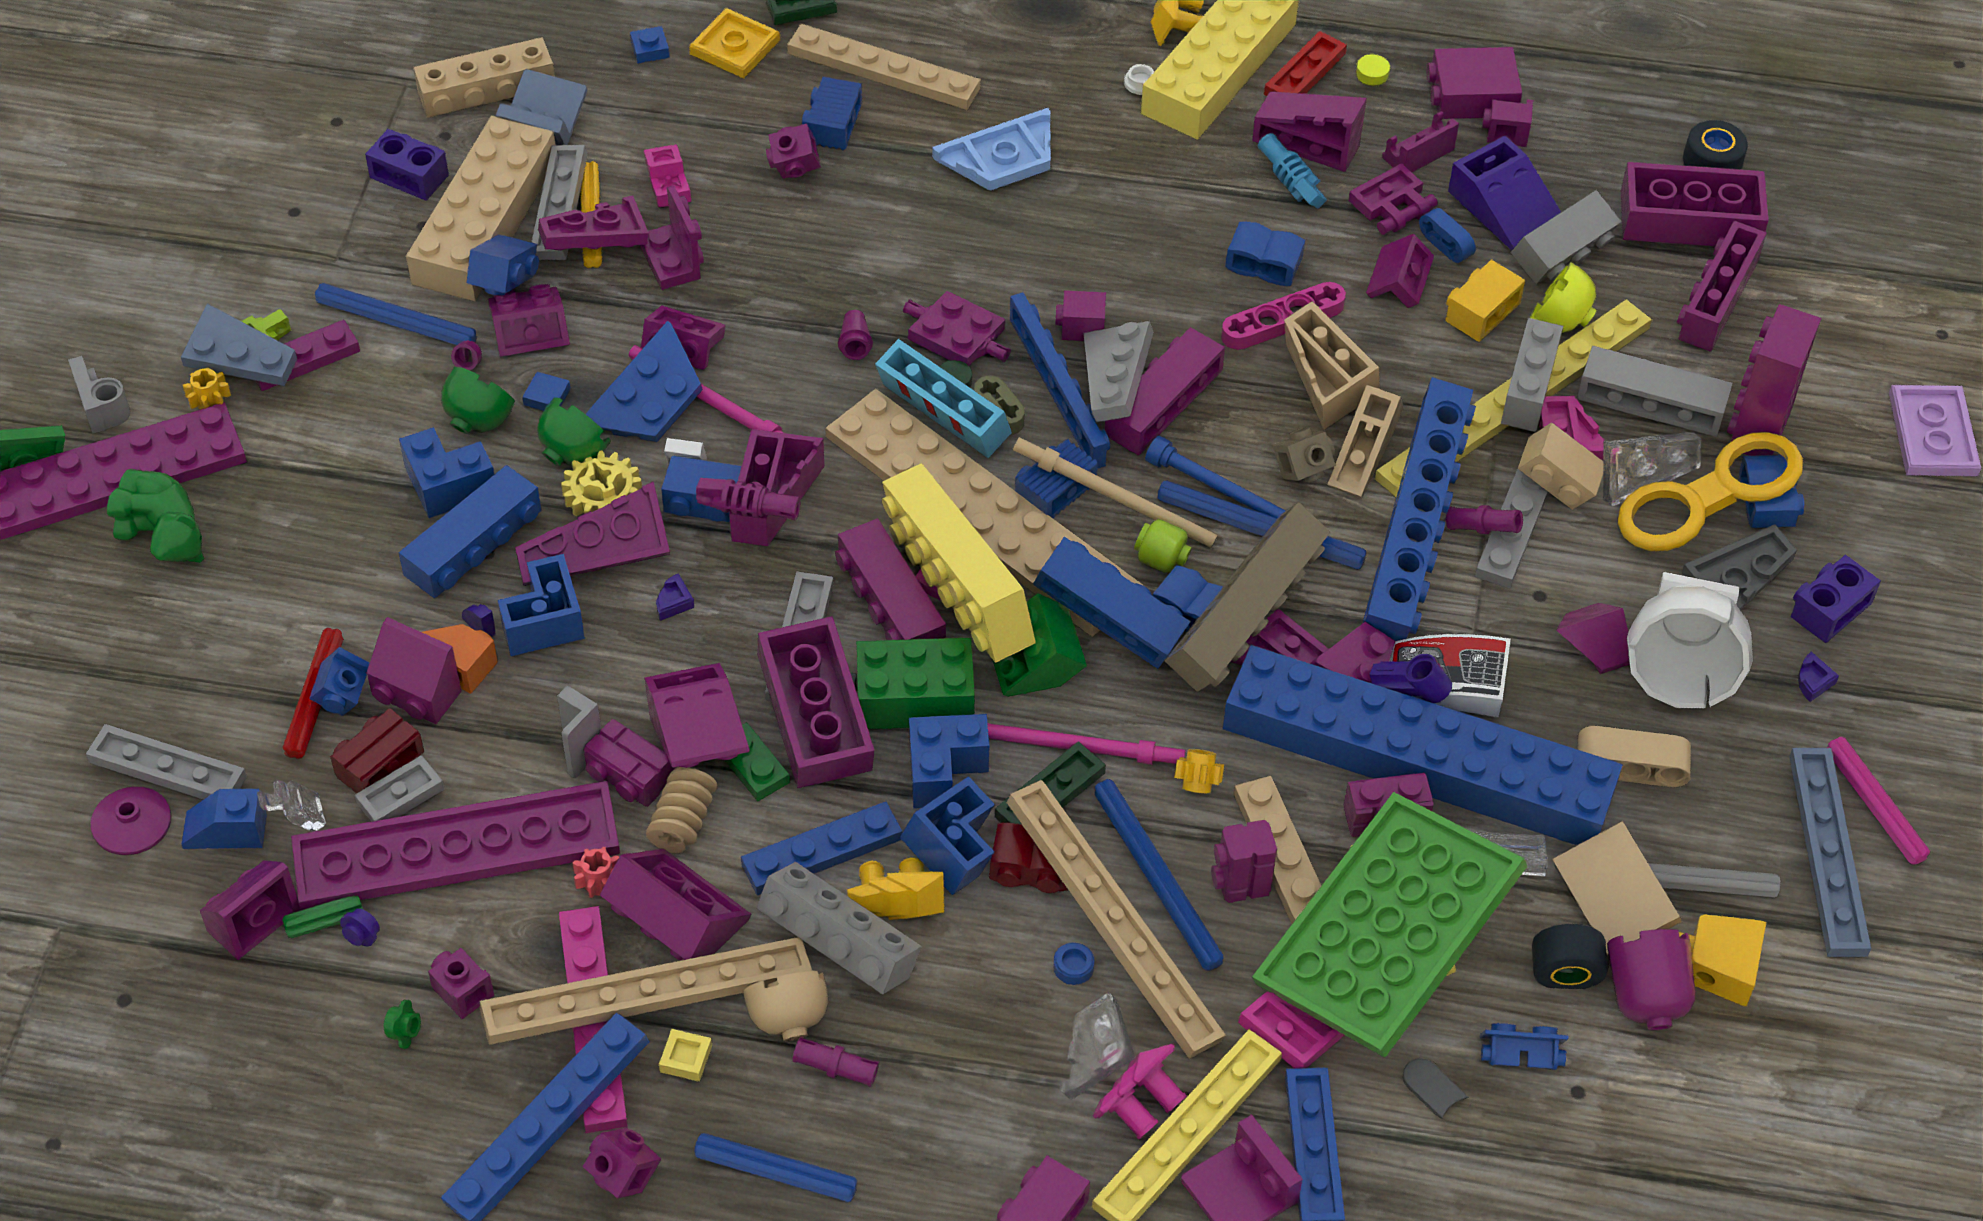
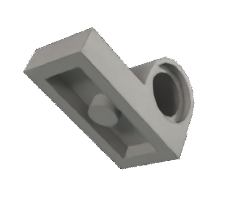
M82 356L68 359L92 434L124 423L130 415V408L121 382L110 377L98 379L94 368L86 369Z

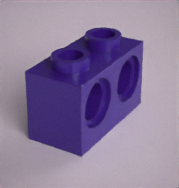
M387 129L365 153L371 179L426 201L449 176L444 150L391 129Z
M1844 555L1835 564L1827 563L1817 575L1816 580L1811 584L1805 582L1799 587L1793 596L1795 605L1790 617L1824 643H1827L1873 603L1881 580L1850 557Z

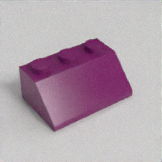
M665 849L621 854L600 893L601 897L612 904L611 909L615 913L632 919L641 926L640 930L644 935L661 941L670 948V954L680 961L715 954L748 922L752 915Z

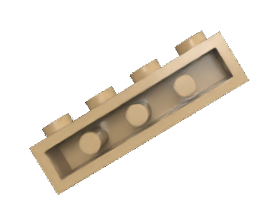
M543 37L413 67L418 94L427 118L514 98L525 69L554 76L553 62Z

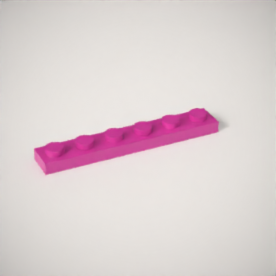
M599 906L559 912L567 983L607 976L608 970ZM608 1021L573 1028L576 1054ZM621 1073L583 1112L586 1133L628 1127Z

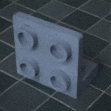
M525 69L511 106L500 103L496 117L554 131L555 144L568 145L584 102L587 88L579 83Z

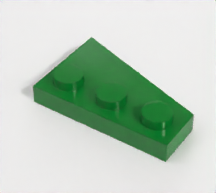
M62 425L0 430V472L62 453L65 442V433Z

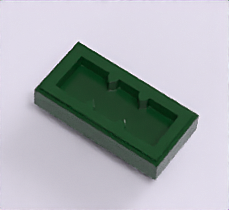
M766 0V5L774 25L837 13V3L835 0Z

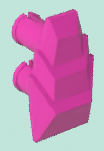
M1169 1044L1139 1053L1130 1062L1127 1071L1115 1081L1112 1090L1099 1101L1093 1117L1095 1119L1098 1117L1099 1119L1107 1111L1110 1113L1115 1111L1136 1135V1138L1138 1140L1142 1138L1159 1121L1133 1095L1136 1085L1139 1088L1143 1085L1165 1109L1167 1114L1187 1096L1162 1069L1164 1066L1162 1061L1174 1051L1173 1048L1175 1046Z

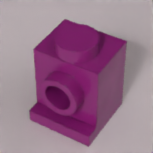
M1527 99L1526 104L1493 100L1491 109H1484L1482 128L1488 129L1487 143H1492L1506 136L1516 146L1527 147L1532 122L1533 100Z
M462 948L453 954L450 951L442 952L433 960L431 964L432 969L428 971L431 986L461 1019H464L479 1008L480 1001L491 999L495 996L490 974L486 970L483 971Z

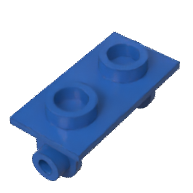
M1494 1023L1491 1024V1030H1484L1480 1034V1038L1489 1039V1045L1482 1044L1481 1061H1489L1490 1066L1519 1067L1521 1051L1527 1052L1528 1068L1557 1070V1066L1565 1067L1566 1050H1560L1559 1044L1569 1040V1035H1557L1558 1028L1534 1026L1532 1027V1033L1516 1032V1025Z

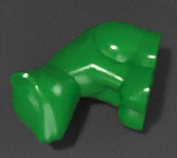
M132 468L126 470L121 477L119 488H116L111 493L107 504L108 516L115 518L114 538L123 541L130 540L136 537L138 531H153L150 552L157 560L202 562L204 556L201 550V531L195 520L194 508L182 485L166 473Z

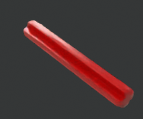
M325 628L322 631L283 744L284 754L289 758L301 759L305 755L321 708L320 704L309 698L321 662L342 646L344 639L339 629Z

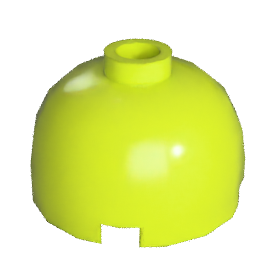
M1570 262L1569 266L1566 265L1548 287L1542 300L1544 304L1537 303L1530 318L1562 325V333L1572 331L1579 324L1585 327L1597 311L1592 307L1596 298V288L1591 277L1581 268Z

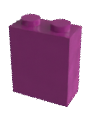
M1513 47L1434 49L1432 63H1427L1426 77L1427 82H1432L1433 84L1431 87L1432 106H1437L1438 112L1443 111V119L1483 118L1484 109H1491L1493 100L1521 103L1523 93Z

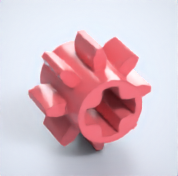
M606 847L592 850L584 849L585 854L582 856L581 861H573L574 874H576L574 876L576 889L585 887L589 893V898H593L594 895L600 896L619 858L618 855L610 858V855L606 852Z

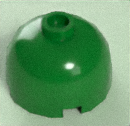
M453 367L441 390L443 409L452 418L450 425L464 434H469L471 430L481 433L489 432L502 425L512 411L515 403L514 398L495 383L490 382L488 385L478 380L479 374L461 367Z
M554 397L544 409L538 422V439L546 448L542 454L556 466H560L563 462L572 466L574 460L583 463L585 458H597L599 451L604 452L611 443L610 438L602 440L600 435L604 430L573 405L568 410L559 406L563 399Z

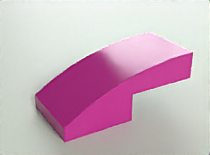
M677 144L644 150L647 170L658 208L669 206L667 187L672 185L675 186L680 197L685 196L687 202H692L690 188L684 174L683 161Z

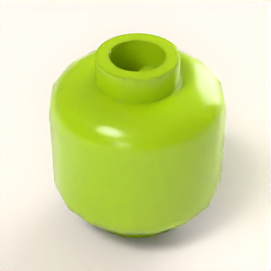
M1157 519L1151 525L1148 523L1144 524L1136 540L1134 550L1139 551L1138 559L1141 563L1163 573H1170L1176 565L1184 567L1192 547L1186 545L1188 534L1184 529Z

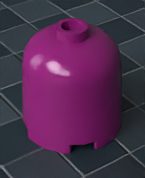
M1656 929L1640 931V940L1624 943L1623 935L1609 940L1607 950L1616 1002L1621 1013L1636 1023H1647L1648 1030H1664L1673 1027L1672 1020L1685 1016L1695 1002V983L1689 934L1685 933L1679 937V930Z

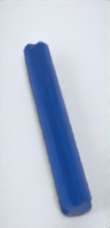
M706 1133L700 1134L695 1144L694 1151L697 1158L846 1202L853 1199L857 1189V1179L853 1176Z

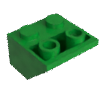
M1039 593L1027 601L1036 643L996 663L992 659L1002 693L1007 697L1061 687L1087 667L1069 609L1061 603Z

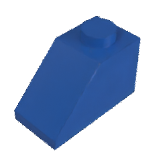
M218 789L186 812L182 848H263L267 813L260 790Z

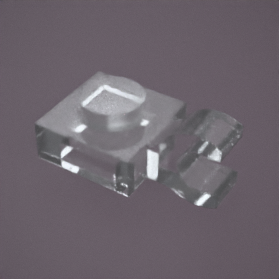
M280 780L272 782L275 792L273 794H267L263 791L257 793L260 807L263 810H283L287 820L295 825H299L312 832L326 825L319 793L293 780L287 784Z

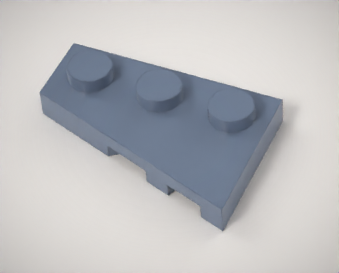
M207 304L181 355L183 366L196 369L209 368L216 373L223 372L226 375L285 386L297 361V356L294 349Z

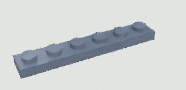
M1792 748L1789 758L1827 957H1868L1871 945L1832 749Z

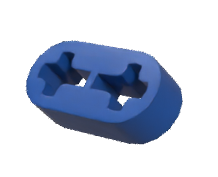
M1435 208L1420 217L1419 226L1423 235L1451 261L1460 263L1474 255L1476 246L1472 236L1445 211Z

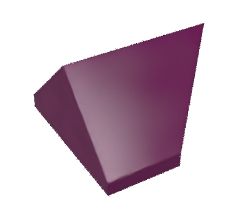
M1596 603L1565 614L1556 631L1591 660L1600 674L1630 665L1627 643L1629 631L1623 608Z

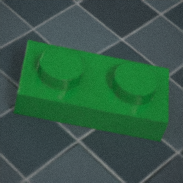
M746 722L742 726L749 746V752L738 754L737 757L724 761L758 802L790 783V774Z

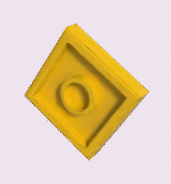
M725 8L689 45L690 55L744 79L780 41V32Z

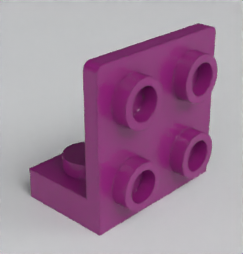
M674 185L667 187L670 225L649 230L648 245H640L661 290L701 279L700 264L704 263L703 253L697 241L702 239L700 226L696 219L691 220L687 199L685 196H679Z
M538 284L531 286L527 292L516 293L514 290H510L505 295H495V297L488 298L500 357L570 345L564 307L557 287H550L549 284Z
M1253 1115L1238 1122L1234 1144L1183 1173L1181 1176V1183L1210 1221H1269L1298 1203L1303 1180Z

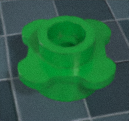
M404 999L399 1006L391 1007L386 1013L384 1033L387 1038L398 1040L399 1048H409L411 1038L416 1037L420 1031L421 1017L419 1013H415L412 1009V1002Z

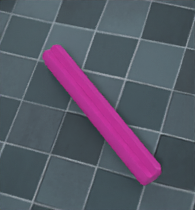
M1838 737L1830 741L1827 748L1832 749L1835 764L1908 862L1912 865H1917L1925 861L1930 854V850L1846 738Z

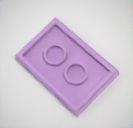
M1891 385L1889 397L1906 475L1978 476L1981 464L1963 387Z

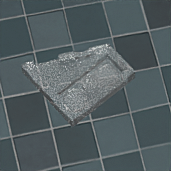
M1109 992L1075 1015L1072 1030L1074 1037L1069 1045L1067 1060L1072 1063L1070 1079L1062 1081L1061 1084L1062 1093L1071 1101L1135 1059L1118 1000Z

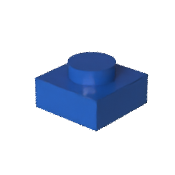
M662 26L630 32L631 44L637 63L670 58L669 47Z

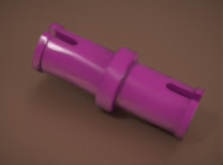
M1480 505L1478 508L1450 506L1446 514V526L1450 530H1476L1478 534H1489L1491 531L1519 533L1523 526V514L1521 510L1492 509L1490 505Z
M801 1036L796 1044L792 1062H798L826 1071V1076L835 1079L838 1075L866 1084L868 1087H872L880 1063L879 1061H872L845 1052V1047L836 1045L835 1048L807 1040Z

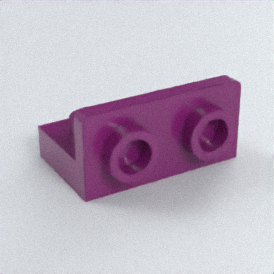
M660 306L644 319L641 341L642 349L668 321L672 324L692 366L701 370L708 366L710 349L724 338L726 327L725 324L665 306Z

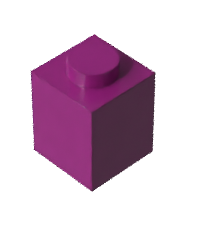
M1064 290L1063 305L1056 304L1055 325L1062 326V340L1084 341V333L1104 329L1106 292Z

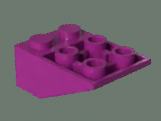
M720 663L644 678L650 720L672 767L690 768L702 761L712 759L729 760L737 757L738 754L749 752V746L731 687Z

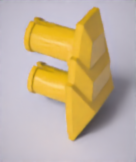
M1158 0L1154 6V16L1150 21L1158 45L1162 46L1167 35L1172 29L1189 33L1203 16L1182 11L1179 8L1198 14L1204 0Z
M910 857L901 861L899 873H887V877H884V867L881 863L867 861L859 868L861 885L847 889V896L876 916L888 917V920L944 913L943 872H924V865L921 860Z

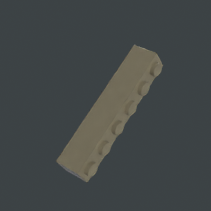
M1299 501L1280 514L1168 655L1165 662L1197 692L1209 684L1213 687L1219 685L1230 672L1226 667L1230 661H1237L1249 648L1250 645L1246 641L1250 635L1252 637L1256 636L1267 625L1269 620L1265 616L1268 612L1277 610L1287 599L1288 596L1284 593L1288 587H1294L1305 576L1306 571L1303 567L1306 563L1311 564L1325 550L1322 543L1330 534V531Z

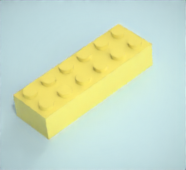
M1217 0L1143 84L1141 114L1198 140L1296 25L1299 0Z
M920 463L882 481L886 497L882 498V503L886 513L893 521V524L889 525V530L898 546L901 544L905 546L906 554L913 566L920 565L927 584L930 587H937L944 606L954 609L956 619L963 630L969 628L973 641L979 651L983 652L986 650L996 663L1035 644L1036 641L1023 587L924 465Z

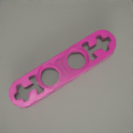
M1324 282L1231 315L1223 322L1222 342L1231 349L1240 350L1284 335V319L1293 314L1290 308L1294 306L1304 307L1312 301L1329 318L1334 317L1344 309L1346 292L1341 285L1335 282ZM1263 317H1271L1274 318L1277 321V323L1274 325H1265L1262 324L1259 320Z

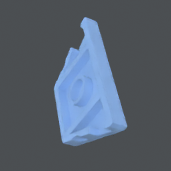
M1045 108L932 147V157L937 162L989 191L1050 170L1051 165L1050 110Z

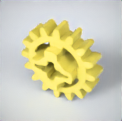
M599 451L597 458H585L583 463L574 460L572 462L573 471L565 470V481L561 482L566 507H572L574 516L598 510L610 504L611 501L623 495L627 496L642 488L638 467H631V460L628 457L619 461L617 452H614L610 458L605 457L603 451Z

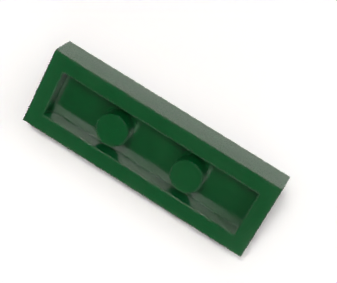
M1078 741L1018 790L1043 780L1063 808L1105 774L1106 764ZM1008 798L995 808L994 817L999 822L1021 824L1006 803Z

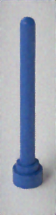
M1159 435L1152 441L1147 450L1145 461L1158 468L1161 466L1166 468L1172 466L1254 511L1274 518H1278L1280 514L1286 511L1178 454L1177 449L1173 447V443Z

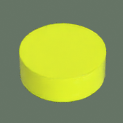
M1375 54L1365 55L1358 60L1356 76L1359 81L1366 85H1381L1389 77L1390 64L1382 56Z

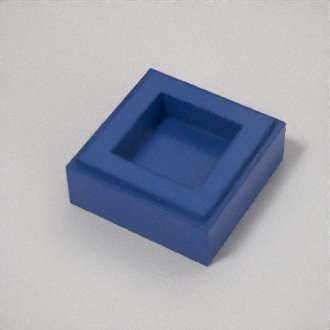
M536 372L522 397L523 405L544 411L550 401L557 397L563 399L559 405L561 406L571 390L570 381Z

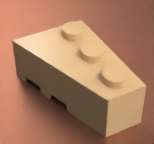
M1313 301L1284 319L1286 346L1324 430L1359 406L1366 385L1380 389L1379 367Z

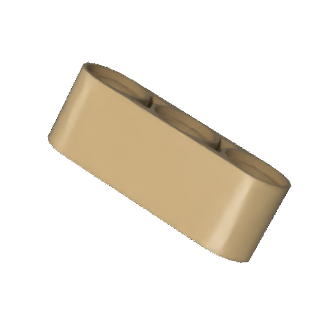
M1602 726L1585 727L1578 733V750L1623 764L1618 781L1666 787H1679L1690 781L1691 743L1684 737Z

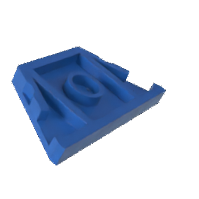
M667 321L587 411L586 415L603 430L612 431V434L617 436H637L641 440L658 442L703 390L701 382L670 322Z

